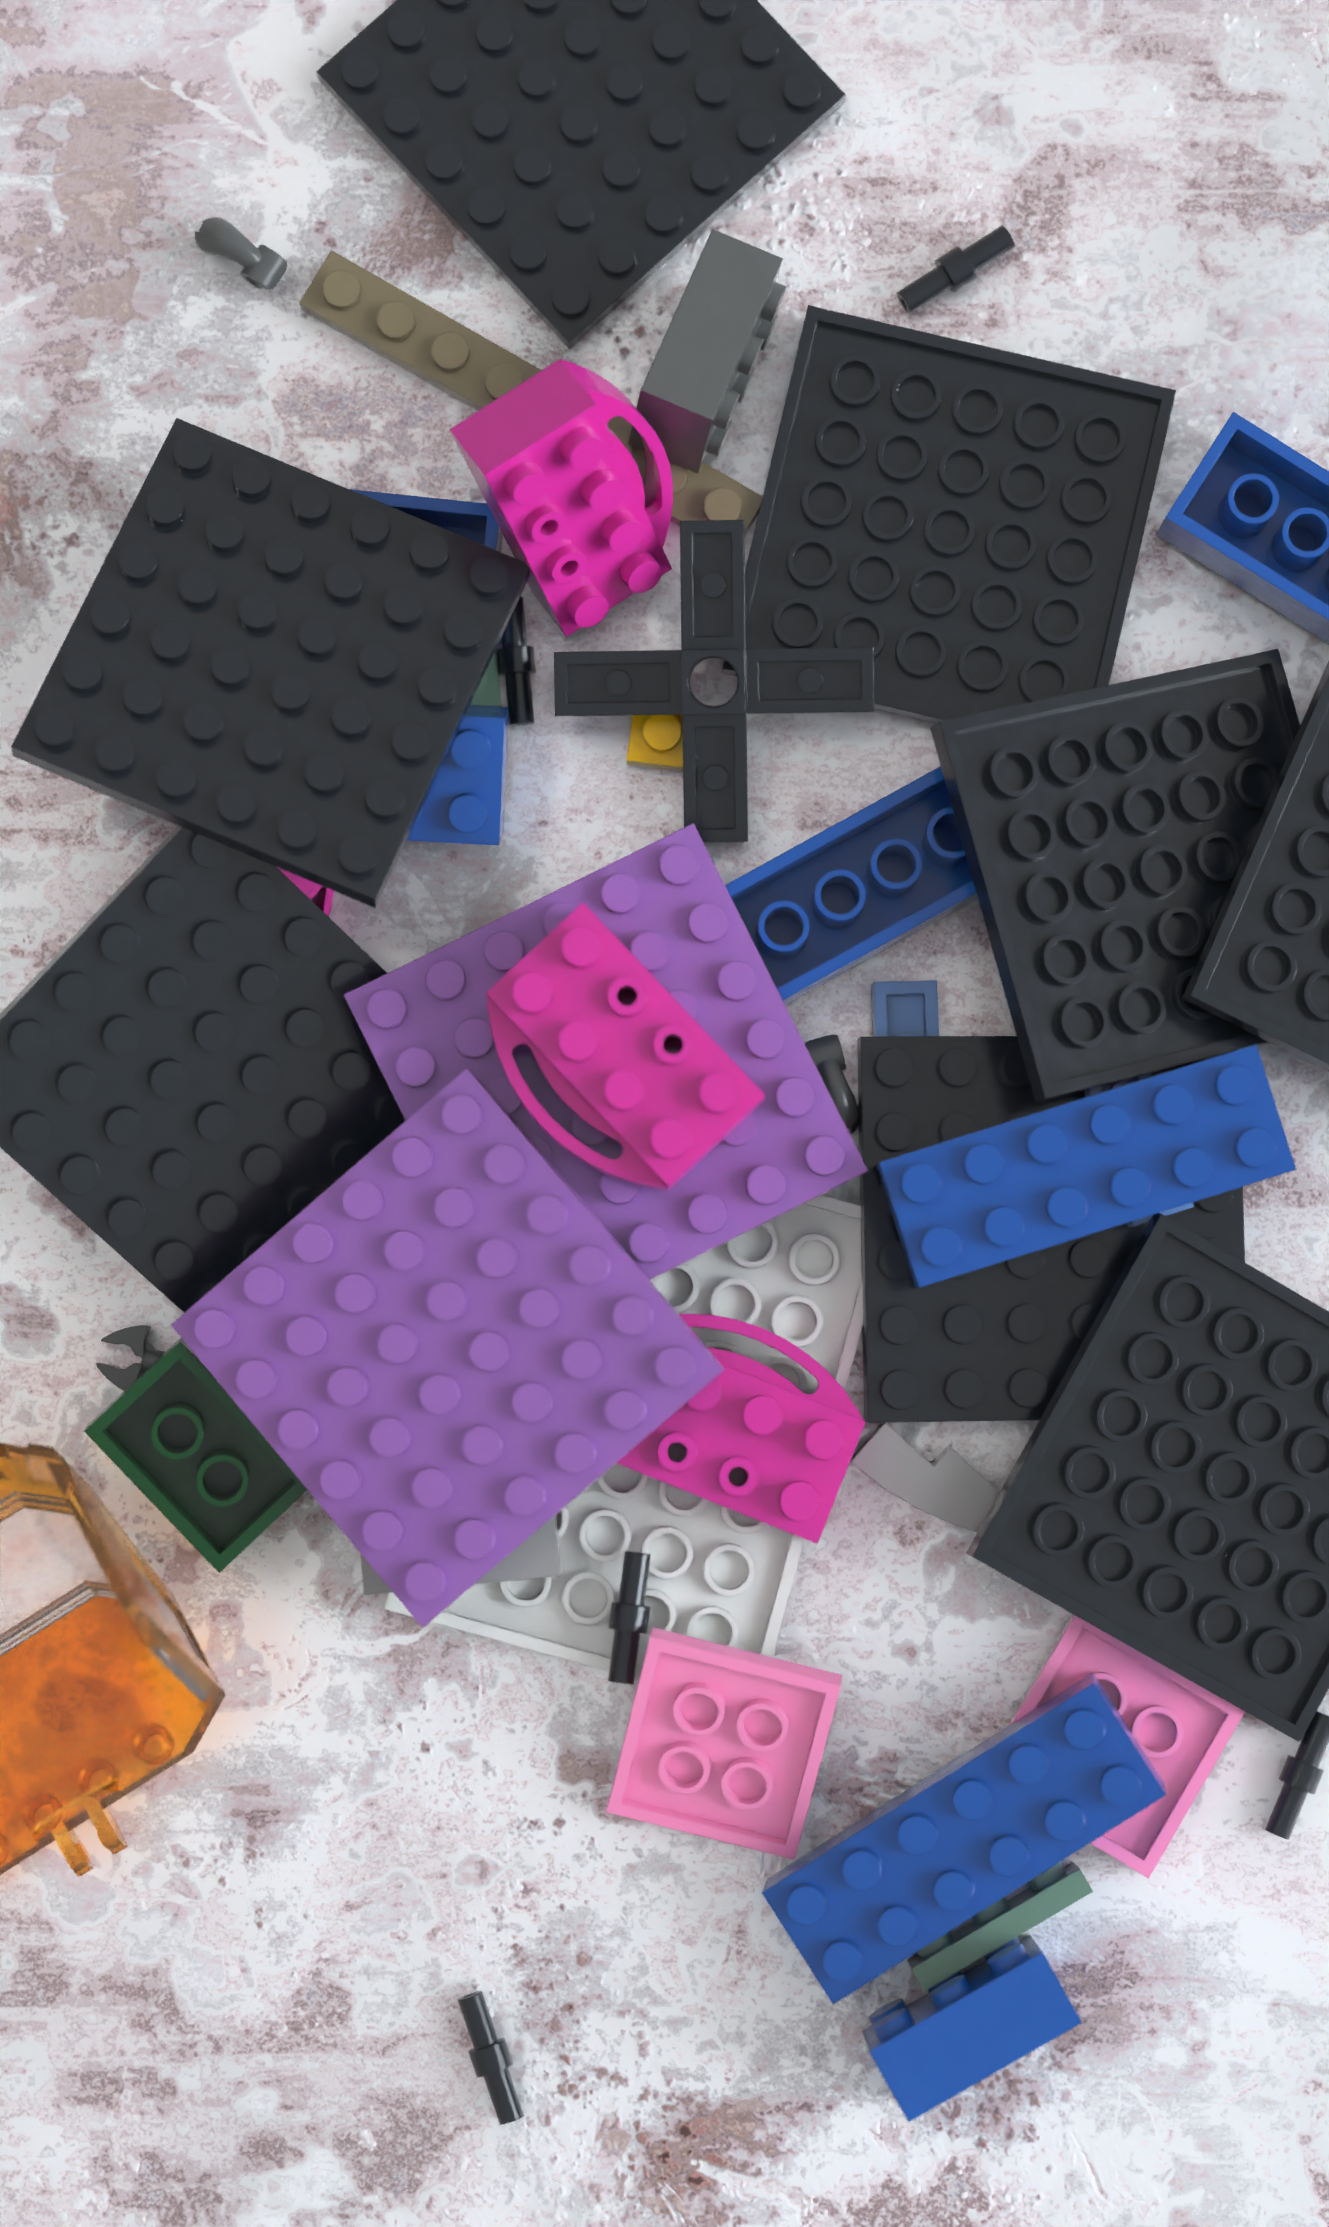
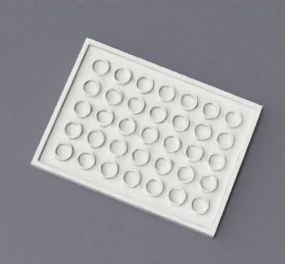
M821 1195L650 1280L678 1314L715 1315L740 1320L768 1330L810 1355L846 1390L863 1327L860 1205ZM690 1327L706 1347L730 1351L751 1358L776 1371L805 1394H813L818 1388L817 1379L801 1365L762 1342L733 1332L712 1328ZM616 1463L556 1514L561 1576L474 1584L431 1621L432 1623L609 1672L615 1629L608 1628L611 1604L619 1600L625 1551L651 1554L644 1606L650 1607L647 1633H640L634 1679L639 1680L652 1627L773 1657L805 1539ZM393 1592L388 1593L384 1607L385 1610L413 1617Z

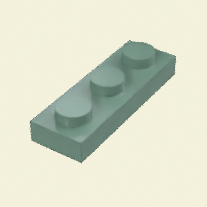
M1059 1862L1027 1882L1028 1889L1009 1900L1003 1897L973 1916L972 1919L974 1921L952 1934L949 1931L919 1950L918 1954L907 1961L924 1992L1092 1893L1093 1890L1080 1868L1074 1862L1065 1867H1062Z

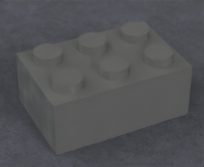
M714 229L710 232L643 383L636 407L659 437L664 446L668 461L697 474L706 453L708 452L718 457L732 423L730 419L737 402L741 403L746 394L755 370L753 366L760 350L764 351L778 317L776 314L787 287L777 283L783 258ZM632 426L628 445L645 452L641 435Z

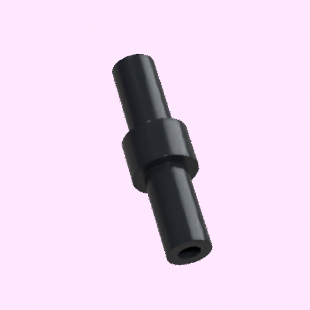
M1001 225L964 250L955 247L935 260L936 268L897 292L901 305L907 313L911 314L948 289L954 293L977 278L976 271L1015 247L1012 236Z
M520 597L501 637L502 648L496 650L498 676L505 677L510 726L535 723L530 674L536 673L534 647L527 646L523 597Z
M625 1551L619 1600L611 1604L608 1626L610 1629H615L608 1681L634 1684L640 1633H647L650 1607L644 1606L651 1554Z
M1316 1711L1302 1737L1295 1757L1287 1756L1278 1778L1284 1784L1265 1830L1284 1839H1290L1307 1794L1315 1795L1324 1770L1319 1768V1765L1329 1743L1328 1715Z
M482 1991L465 1995L458 1999V2003L474 2047L468 2053L476 2076L484 2077L499 2124L503 2125L522 2118L524 2113L508 2067L513 2065V2061L505 2038L498 2039Z

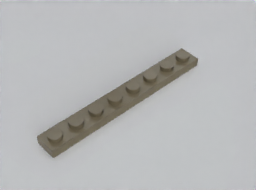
M332 250L299 302L302 311L477 411L542 371ZM615 416L609 420L607 428L619 438L632 455L638 466L644 488L646 478L645 452L628 445L632 425L623 417ZM669 462L673 481L671 522L680 526V521L745 520L746 536L759 514L763 496L704 462L698 474Z

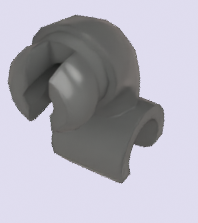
M220 217L202 220L199 232L195 231V241L201 250L211 255L230 259L242 265L244 268L240 273L241 276L255 288L273 289L287 270V261L282 256L265 245H259L257 248L235 226Z
M831 1034L809 1040L805 1043V1046L846 1128L849 1129L850 1134H853L859 1126V1111L855 1097L842 1070H846V1064L838 1035Z

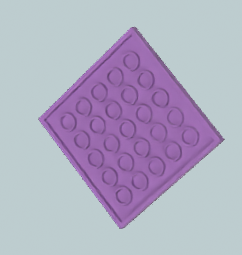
M694 823L344 994L405 1120L410 1118L466 1068L471 1069L649 1280L868 1172ZM582 903L599 918L766 1095L764 1102L669 1191L630 1184L606 1175L582 1162L561 1147L539 1126L525 1109L509 1082L494 1043L486 992ZM527 1045L515 1047L513 1050L515 1063L534 1097L547 1113L570 1135L590 1149L609 1159L620 1157L623 1151L622 1145L582 1120L553 1090L539 1068L530 1047Z
M469 1068L461 1072L171 1324L422 1628L434 1620L725 1370Z

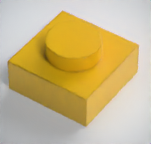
M633 715L627 765L683 772L682 715Z

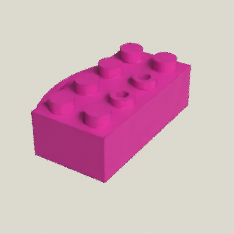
M559 359L449 429L514 558L525 562L529 567L530 577L527 583L532 593L566 637L581 627L587 628L598 624L604 619L609 609L634 593H644L651 590L660 581L661 576L672 569L663 550L673 506V481L670 463L664 446L653 428L630 400L606 379L577 364ZM615 416L623 417L641 435L646 457L644 488L638 466L632 455L619 438L607 428V423Z
M584 903L580 904L486 992L491 1031L498 1056L512 1088L525 1109L539 1126L561 1147L582 1162L606 1175L630 1184L669 1191L764 1102L766 1095ZM518 1045L530 1047L539 1068L553 1090L582 1120L604 1135L619 1142L623 1148L620 1157L609 1159L590 1149L570 1135L547 1113L534 1097L513 1058L515 1047Z
M679 1314L689 1327L712 1328L733 1332L755 1339L780 1351L814 1376L818 1381V1388L813 1394H805L788 1379L751 1358L730 1351L707 1347L725 1370L620 1459L617 1464L818 1544L866 1421L863 1420L852 1400L831 1374L810 1355L786 1339L761 1327L736 1319L705 1314Z

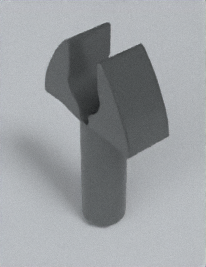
M150 1325L124 1328L101 1339L102 1342L125 1344L132 1349L136 1356L142 1358L141 1363H133L126 1369L105 1363L96 1364L101 1373L123 1391L165 1353V1351L156 1350L148 1340L151 1329Z

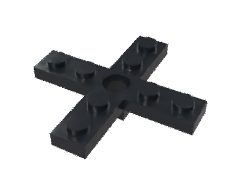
M745 520L680 521L681 650L554 652L555 716L681 714L683 722L684 827L694 823L703 842H748L747 714L874 712V647L746 649ZM719 658L725 660L736 672L738 681L736 692L728 702L722 705L711 706L702 703L695 697L691 689L692 672L705 659Z

